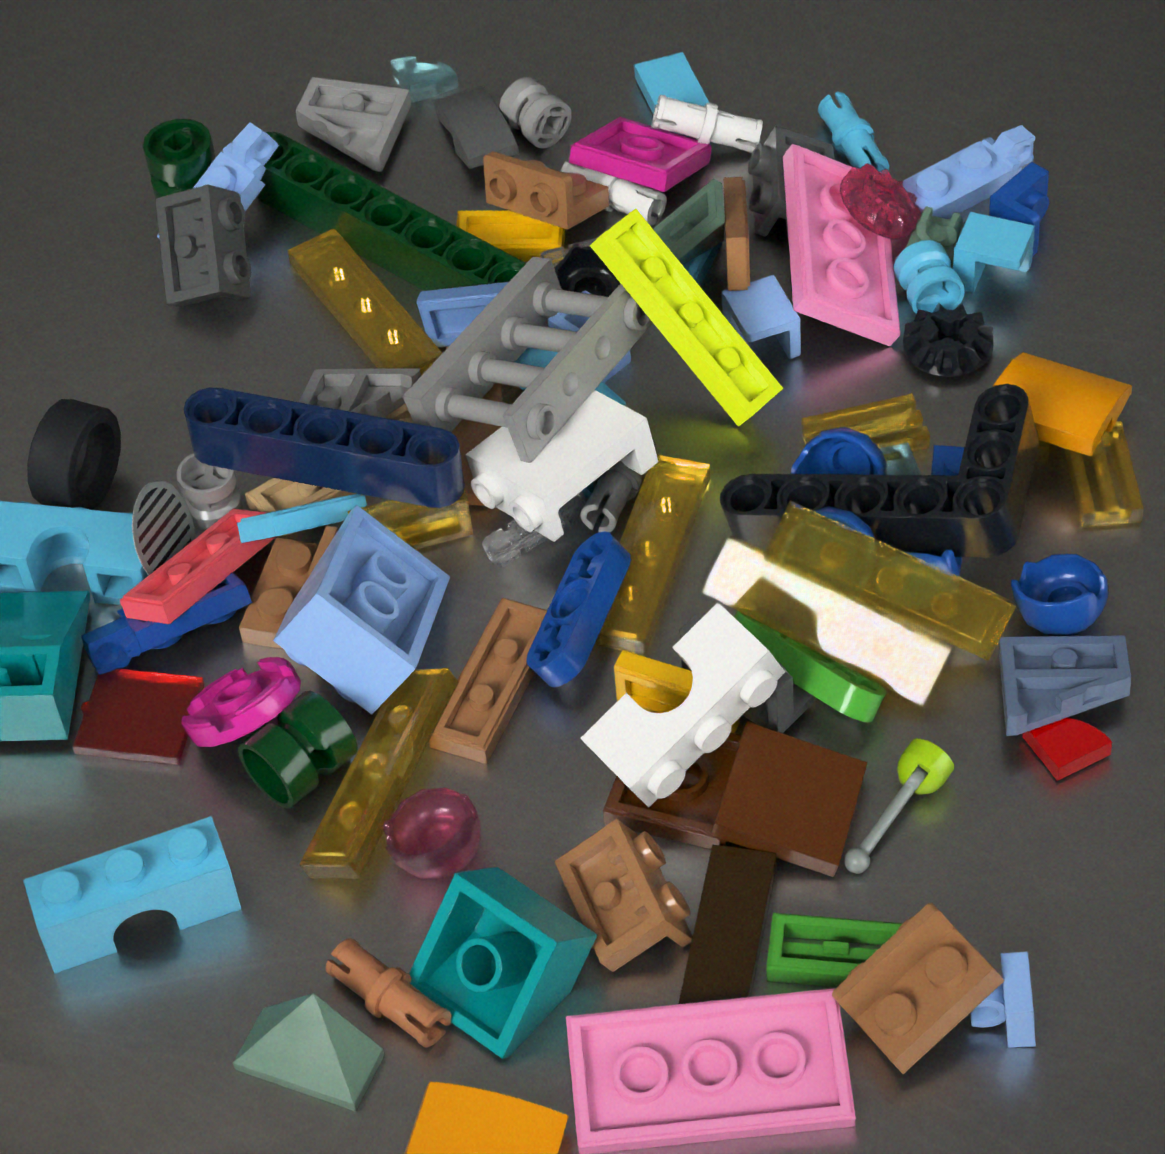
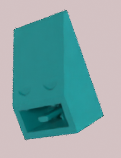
M89 590L0 593V741L68 739L83 648L81 635L85 634L91 598Z

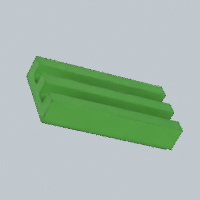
M773 913L766 968L767 981L838 987L856 966L864 963L878 950L850 947L849 943L883 945L897 932L903 923ZM784 937L823 940L824 942L823 945L784 942Z

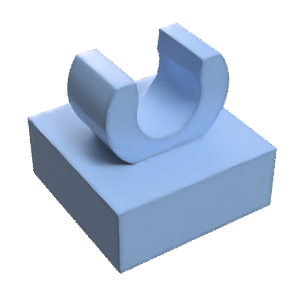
M1028 952L1000 953L1002 978L1005 981L971 1012L972 1026L993 1027L1006 1021L1008 1048L1036 1046Z

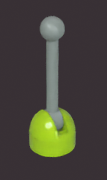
M916 738L910 742L902 753L897 765L899 782L903 785L860 846L850 849L844 856L845 867L850 872L859 874L867 870L870 864L869 854L913 793L916 795L930 794L936 792L944 785L954 770L953 761L945 751L925 739Z

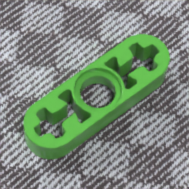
M738 607L734 618L771 652L777 662L793 676V683L850 718L862 722L873 721L886 695V690L881 685L769 615L752 608Z

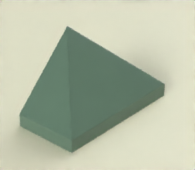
M712 179L653 228L682 265L724 241L725 215L722 183L716 179Z
M312 993L263 1008L237 1054L233 1065L237 1071L356 1111L385 1055L382 1047Z

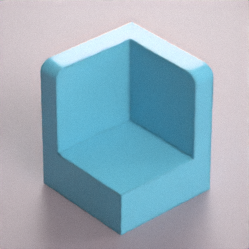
M970 212L954 247L953 269L959 275L964 285V290L974 293L986 264L1022 272L1029 271L1033 256L1035 225Z

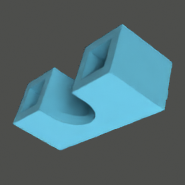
M0 501V593L40 592L45 579L57 568L68 564H83L94 603L121 605L120 599L123 598V595L149 576L144 570L135 549L132 533L133 512L120 513L90 510L84 507L69 508L38 505L25 501Z
M212 816L23 880L35 923L54 974L116 953L117 949L113 940L114 932L123 921L135 914L149 910L167 911L175 916L179 930H183L242 909L230 866Z

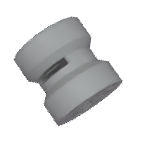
M530 77L520 78L513 82L506 89L499 104V109L507 124L513 129L522 130L524 137L539 148H547L557 143L570 126L572 114L568 104L555 95H548L546 88Z
M194 453L187 456L179 464L176 472L180 493L184 496L189 507L195 528L205 531L232 509L243 510L240 491L236 486L235 470L201 463L195 458Z

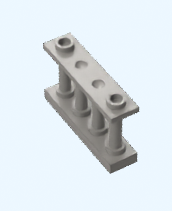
M533 256L402 397L415 424L442 428L450 432L462 419L507 427L520 460L531 463L653 322L622 284L609 297L562 290L551 259ZM558 312L590 317L577 332L547 327V319L555 316ZM527 348L558 352L545 368L515 363ZM495 383L526 388L513 404L482 399Z

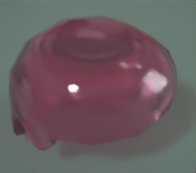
M448 788L419 790L403 800L390 820L383 823L387 843L385 850L400 869L420 880L445 879L464 869L476 856L481 841L482 828L474 803L466 794L460 795L457 791Z

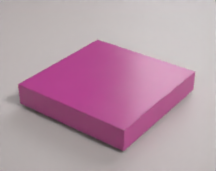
M618 117L572 144L569 163L666 192L709 164L712 146L698 143V140L662 129H655L650 125Z

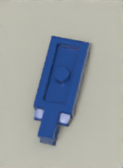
M233 572L171 624L126 618L122 608L117 611L119 619L81 635V639L92 666L101 675L127 667L131 658L140 656L141 652L169 647L179 641L183 634L202 625L224 622L231 618L236 610L251 604L252 601L246 585Z

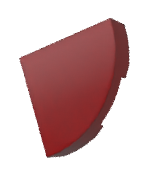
M1064 718L1022 733L1023 739L1057 781L1111 755L1112 741L1102 731L1088 723L1073 718Z

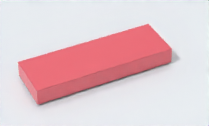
M241 509L229 511L123 595L120 603L126 618L171 624L220 584L227 576L236 571L276 538L272 537L241 543L237 523L241 522L240 519L267 512Z

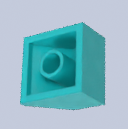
M499 867L456 872L409 972L412 979L410 984L440 1007L450 1011L452 1015L451 1022L500 1058H508L571 992L598 934Z

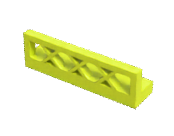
M636 208L600 235L590 245L738 427L784 389Z

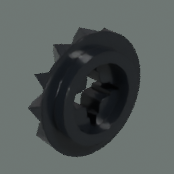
M938 303L932 313L918 310L914 322L905 324L903 337L905 355L917 368L933 375L952 377L971 373L983 366L993 351V327L985 325L982 312L967 314L963 304L954 310H946ZM938 333H943L948 337L939 340ZM959 334L957 341L949 338V336Z

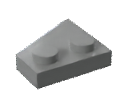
M311 77L296 108L298 126L374 171L382 172L412 106L410 90Z
M420 368L315 369L298 402L384 418L405 404L402 396L421 377Z

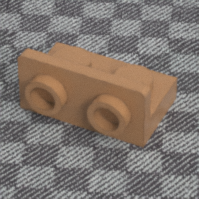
M494 151L483 157L486 203L567 230L609 207L608 186L586 180V177L582 174L563 173L545 167V164L540 161H523Z
M327 525L319 544L276 537L252 594V603L248 605L239 626L243 643L283 649L273 641L288 608L336 535L339 527Z
M616 818L554 861L582 924L598 934L593 948L600 963L612 972L666 936L681 947H685L692 942L693 935L684 919L691 914L690 908L676 886L670 881L666 882L660 867L666 864V859L658 844L647 832L643 831L638 835Z
M928 903L915 916L907 919L898 928L897 932L864 963L856 966L847 978L832 992V997L857 1022L887 1058L905 1074L1005 980L958 932L933 903Z

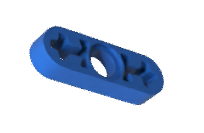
M609 532L596 533L577 548L527 654L528 666L551 687H559L568 683L585 666L630 566V553Z

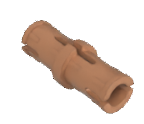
M352 938L342 941L332 951L331 955L340 960L342 964L339 965L333 960H327V974L337 978L363 998L367 1011L376 1018H389L425 1048L433 1046L445 1034L446 1030L439 1027L435 1022L438 1020L445 1026L450 1025L452 1017L450 1011L440 1007L411 985L412 979L400 967H396V969L394 967H387Z

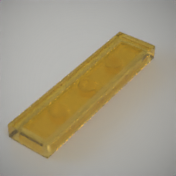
M335 228L287 250L291 266L378 369L420 368L422 376L442 354L440 349Z
M657 454L659 462L647 471L620 540V544L631 555V563L594 645L621 651L625 650L641 655L646 654L711 478L710 464Z
M792 501L789 502L763 555L764 560L772 565L989 661L1016 608L1015 603L1008 598Z
M733 535L727 538L702 590V593L921 706L925 704L953 649Z
M449 668L414 670L381 705L299 864L310 879L361 878L459 683Z

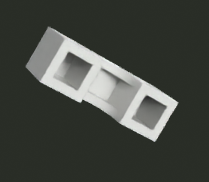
M719 602L672 647L691 669L693 675L691 691L680 706L669 712L653 713L641 708L625 693L581 737V740L648 807L658 798L662 799L672 794L683 782L686 774L685 771L703 753L712 752L721 746L728 738L732 725L750 707H757L764 703L776 689L777 680L785 673L771 652Z

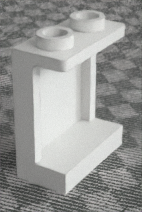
M596 390L589 395L531 463L520 460L507 427H500L466 454L473 476L471 487L476 497L486 507L491 509L496 507L513 517L523 529L529 532L535 530L554 542L564 535L558 515L559 509L612 466L621 461L628 468L643 475L659 462L647 418Z

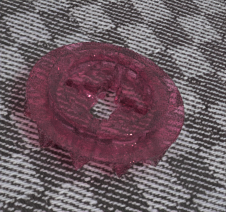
M865 164L862 168L852 167L841 181L840 194L847 210L860 225L877 235L890 239L905 238L916 228L917 220L921 216L919 208L915 205L917 200L915 194L906 191L903 187L904 181H896L891 177L887 169L878 172L870 164ZM880 198L882 201L877 203L875 200Z

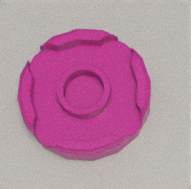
M267 657L257 662L261 670L247 675L244 668L234 669L209 684L190 702L187 708L190 715L182 717L181 724L191 741L198 747H214L245 736L275 718L291 704L300 691L301 680L292 664L285 658Z

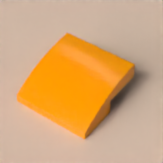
M1025 352L1017 355L1009 363L993 385L1011 384L1025 391L1029 398L1038 440L1091 457L1104 432L1112 431L1132 391V385Z
M430 1081L426 1087L404 1154H558L569 1115L493 1091Z

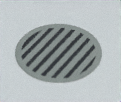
M162 480L152 481L145 485L134 505L132 533L138 558L144 570L150 575L195 539V529L189 507L181 493L173 485Z

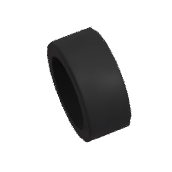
M61 399L47 410L39 422L32 439L27 462L28 485L32 497L41 505L69 508L84 507L93 510L101 503L109 491L116 474L121 451L119 423L117 417L110 409L74 399Z

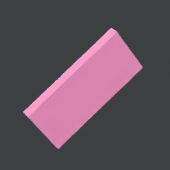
M792 144L783 155L793 311L891 346L901 335L885 180Z
M836 988L566 1016L579 1154H597L855 1127L856 1116L840 1005L832 997V992Z

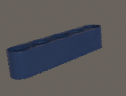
M223 388L199 390L192 394L184 405L183 410L194 456L201 463L209 466L433 508L449 506L458 501L464 493L465 483L460 444L453 433L442 428Z

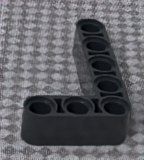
M1011 384L995 385L985 390L978 397L974 406L958 475L746 474L736 477L727 483L720 493V504L738 547L746 552L778 554L788 532L805 513L830 506L853 512L871 528L875 537V548L878 552L877 555L880 556L912 552L941 557L945 550H952L955 557L987 558L1006 553L1015 545L1019 537L1039 445L1038 433L1029 398L1022 388Z

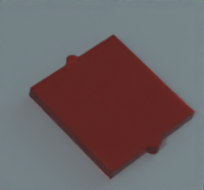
M118 668L101 675L98 674L89 701L81 705L83 719L73 744L75 754L179 765L188 738V734L181 724L182 717L190 715L187 708L192 699L203 690L205 685L203 677Z

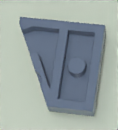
M1125 635L999 638V664L1006 736H1016L1130 695L1131 671Z

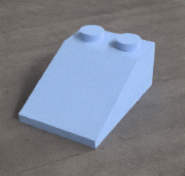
M356 505L344 520L288 608L273 641L281 646L293 661L309 667L333 685L341 697L350 702L357 703L372 715L416 669L450 576Z

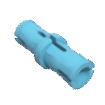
M835 92V98L841 108H837L830 94L821 100L818 106V113L832 133V141L834 142L832 144L836 152L842 157L846 156L852 167L866 173V168H869L874 176L883 179L887 175L890 165L874 142L873 128L865 119L859 118L851 105L849 97L845 93Z

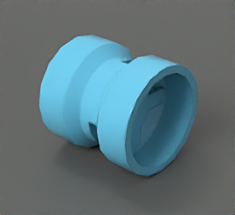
M922 240L911 244L897 256L894 263V273L904 290H907V300L916 314L918 310L932 313L938 303L946 310H954L962 302L965 294L964 285L956 271L951 268V260L940 243L933 240Z

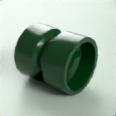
M173 119L162 122L149 131L143 142V151L151 176L155 199L193 189L216 158L209 129L201 122L191 119Z
M304 691L278 714V725L272 723L264 724L240 743L237 750L240 761L253 782L268 798L285 809L294 807L318 786V773L324 776L332 775L355 756L358 751L356 738L345 719L330 702L313 691Z

